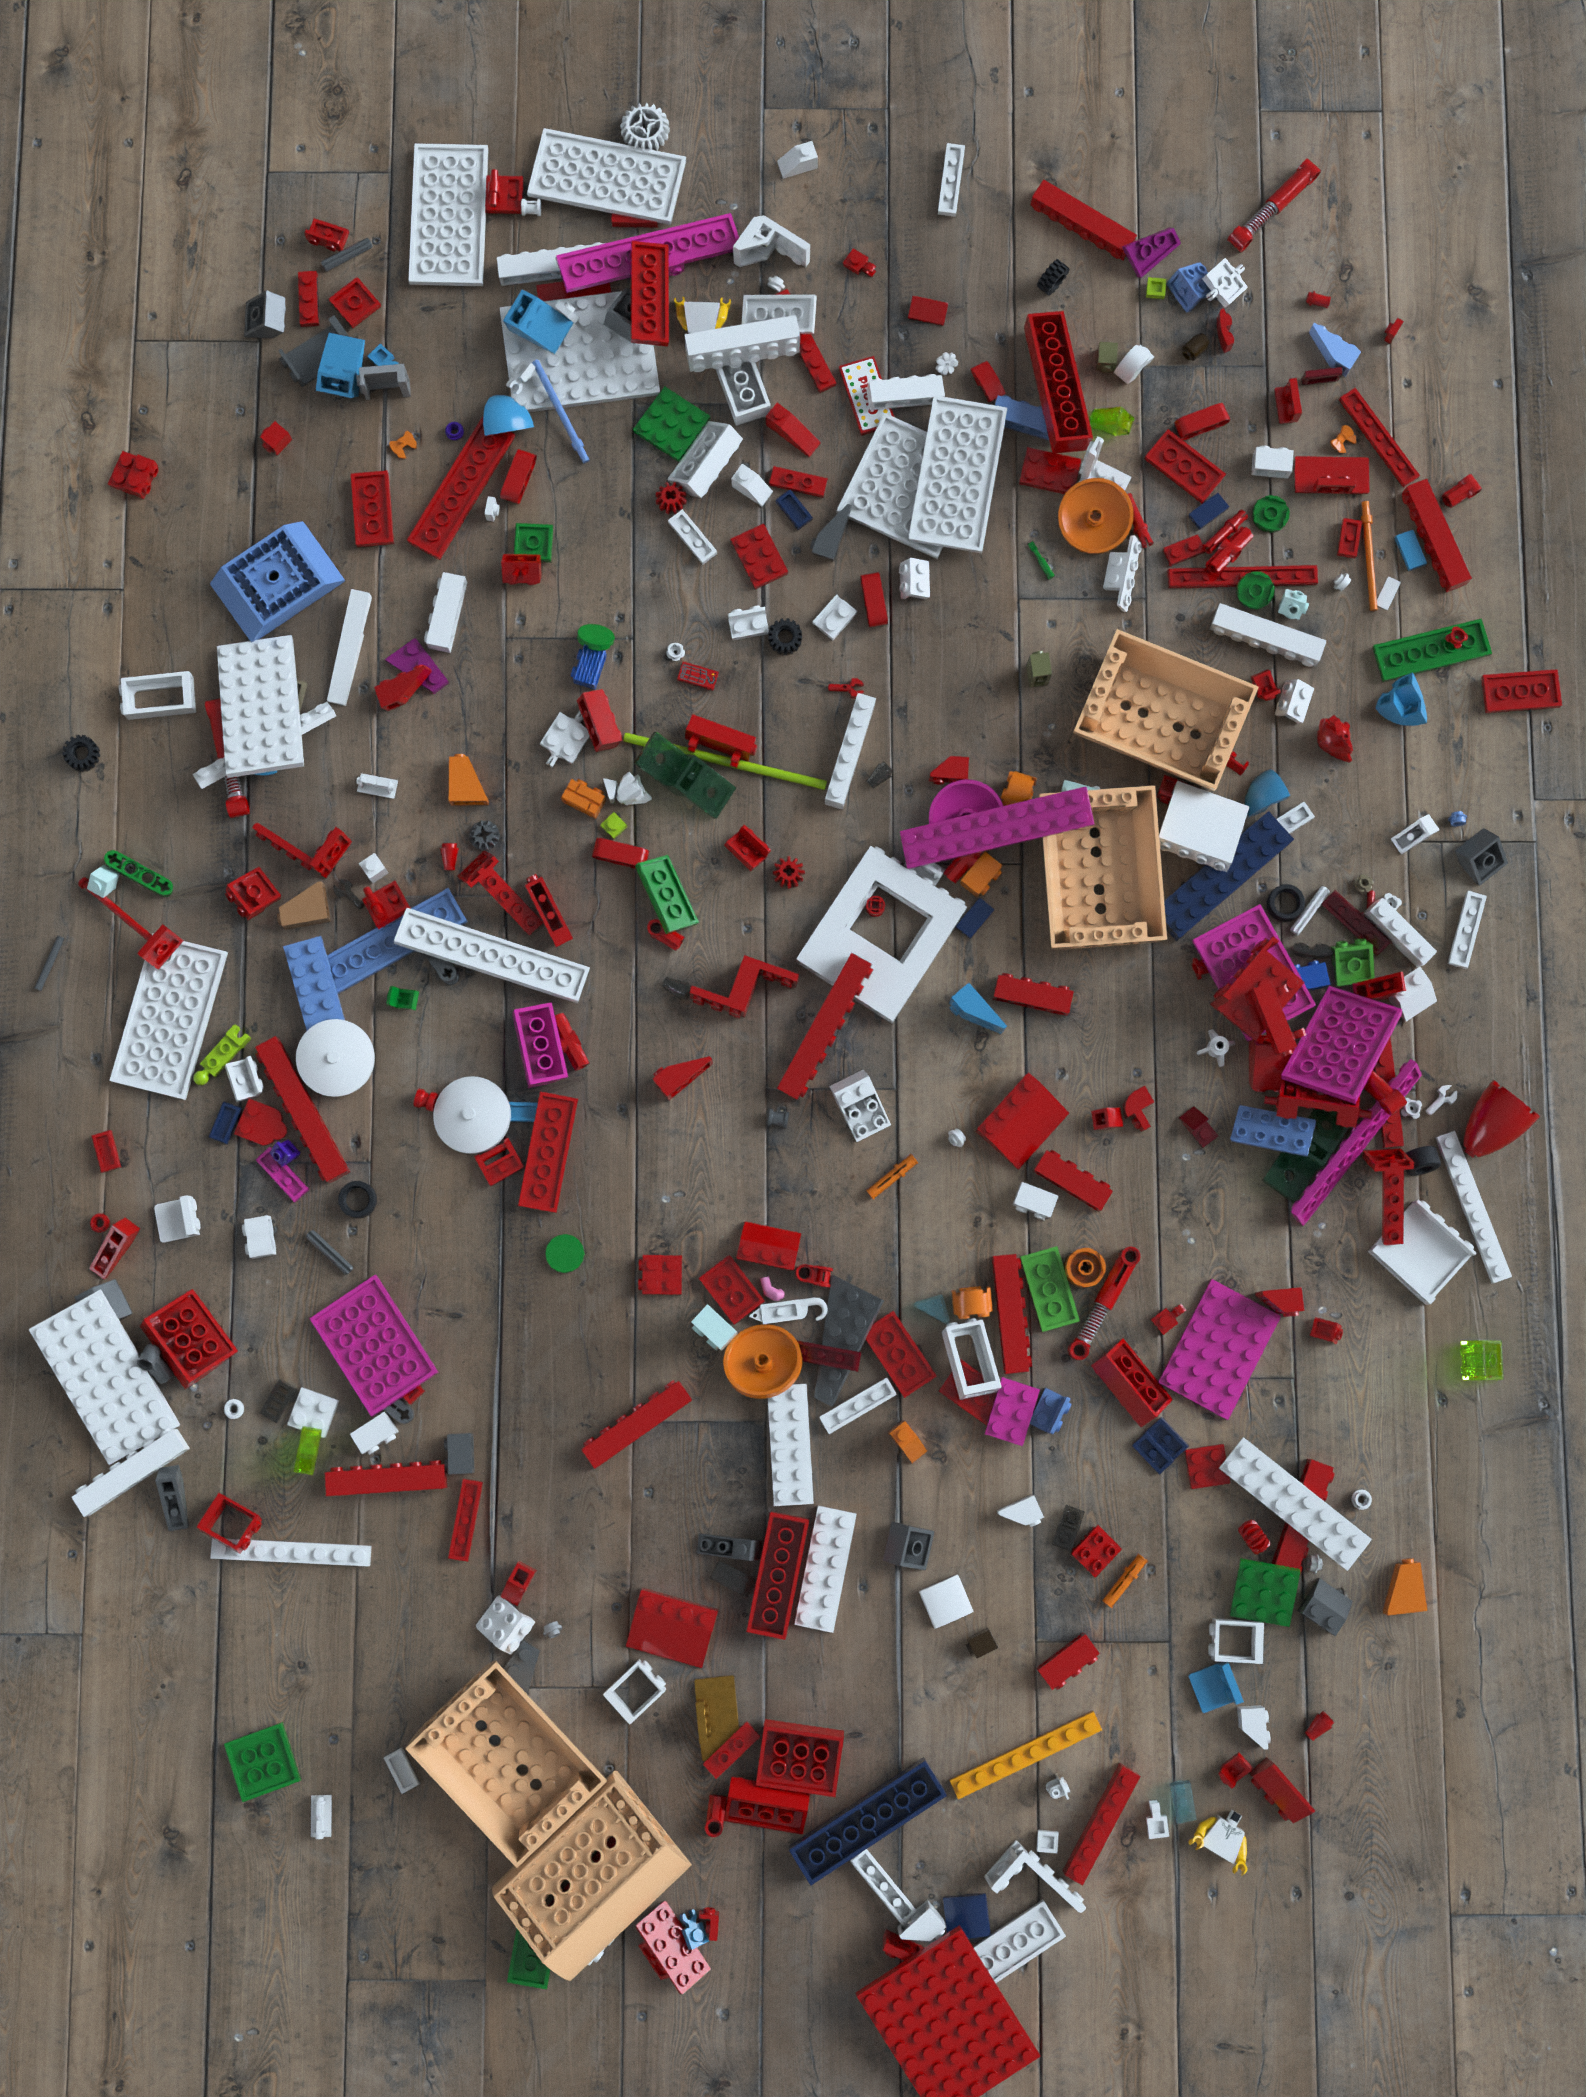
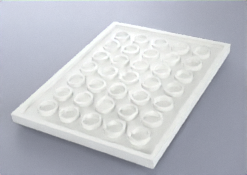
M622 291L544 301L559 313L560 311L555 307L557 302L560 301L564 305L567 302L575 308L573 313L579 317L555 354L509 331L503 320L511 306L500 307L509 380L513 378L511 374L521 361L532 363L535 360H539L563 408L657 396L660 393L654 345L633 344L603 325L607 310ZM536 370L532 372L533 374L529 380L522 382V390L519 394L513 393L515 384L510 388L511 397L520 406H524L528 412L555 409Z

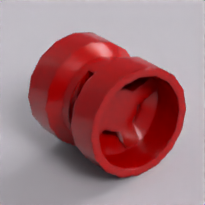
M872 896L867 900L866 911L870 916L879 917L884 913L885 902L880 896Z
M419 1088L415 1095L414 1107H425L426 1110L433 1112L438 1093L431 1092L428 1094L424 1089Z

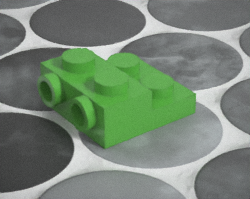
M1356 939L1355 943L1348 944L1347 941H1338L1335 946H1331L1336 986L1352 985L1353 983L1375 978L1373 944L1366 942V939Z

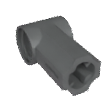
M148 1344L138 1358L137 1365L141 1369L149 1371L160 1384L166 1383L172 1378L174 1373L160 1357L162 1354L160 1348Z

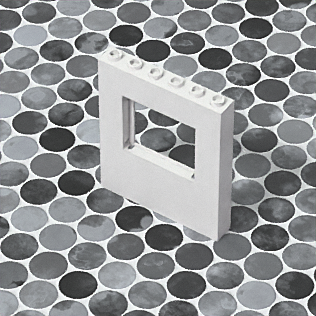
M870 846L796 958V963L833 986L851 953L873 964L871 968L874 970L869 979H864L862 983L864 989L860 996H855L854 1000L892 1024L965 913L967 906H965L963 900L957 897L954 899L949 896V892L944 888L940 887L938 889L933 886V882L928 878L923 877L922 879L916 875L917 872L914 869H907L900 865L901 862L895 857L889 858L886 856L881 848ZM877 887L927 917V920L900 961L850 930L865 907L867 900L873 895Z

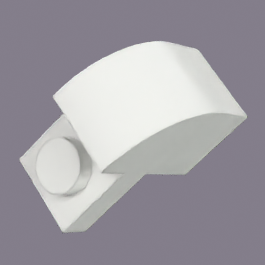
M1135 345L1123 358L1114 373L1125 383L1129 384L1136 379L1142 368L1153 360L1154 356L1146 347Z

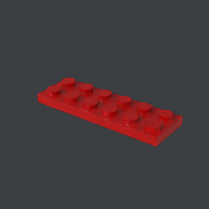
M631 242V343L668 347L669 247L667 244Z
M540 1091L518 1206L557 1213L578 1103L577 1098Z

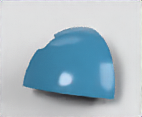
M494 395L486 402L483 415L485 436L534 427L527 409L514 401V398L506 395Z
M1413 672L1395 681L1392 684L1393 689L1388 693H1382L1376 704V710L1380 715L1393 723L1406 726L1427 723L1424 699Z
M1274 770L1264 771L1250 784L1245 796V805L1249 806L1247 813L1249 817L1265 812L1269 806L1284 801L1290 796L1284 782Z

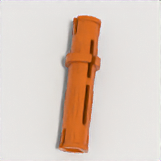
M910 1154L902 1162L895 1164L891 1171L867 1189V1193L874 1200L900 1177H905V1173L918 1164V1161Z
M1138 1553L1132 1563L1124 1568L1125 1572L1102 1601L1113 1608L1134 1578L1137 1579L1139 1577L1138 1573L1148 1561Z

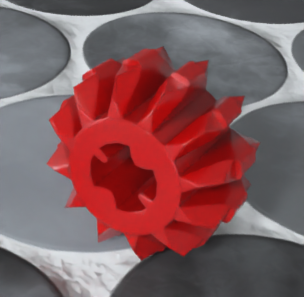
M666 482V487L660 486V492L655 494L657 497L656 504L660 505L659 509L661 511L666 509V514L673 511L676 515V509L682 510V505H686L687 500L685 497L687 494L683 491L682 486L676 488L675 482L672 486H669V483Z
M787 856V862L780 858V864L775 863L774 865L777 870L773 871V875L777 876L774 879L775 882L781 881L780 887H783L786 883L788 889H791L792 883L795 887H798L797 881L803 882V877L800 875L805 874V870H801L803 864H797V858L791 862L790 856ZM787 869H791L792 873L791 876H787V873L784 872H787Z
M1255 1520L1246 1521L1238 1528L1239 1534L1254 1554L1258 1555L1270 1546L1268 1538Z

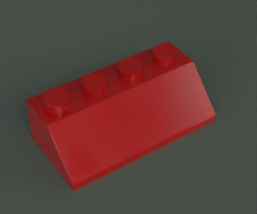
M1124 1338L1091 1365L1095 1373L1099 1375L1108 1389L1116 1396L1121 1405L1124 1406L1140 1427L1155 1419L1173 1400Z
M731 1777L724 1821L803 1835L810 1794L756 1786V1781Z

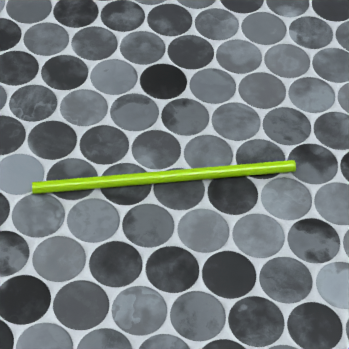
M626 732L623 742L734 768L730 766V757L697 749L693 753L687 750L688 747ZM740 760L738 767L735 768L825 790L827 784L826 780Z

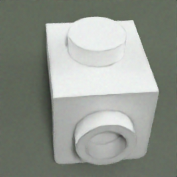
M558 301L555 307L562 315L573 322V327L579 319L573 313L575 308L567 302L564 305Z

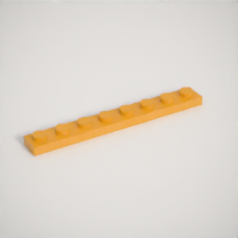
M1091 1711L949 1779L959 1800L1102 1731V1728L1094 1711Z

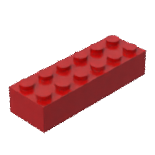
M770 1511L746 1632L786 1640L809 1524L808 1518Z

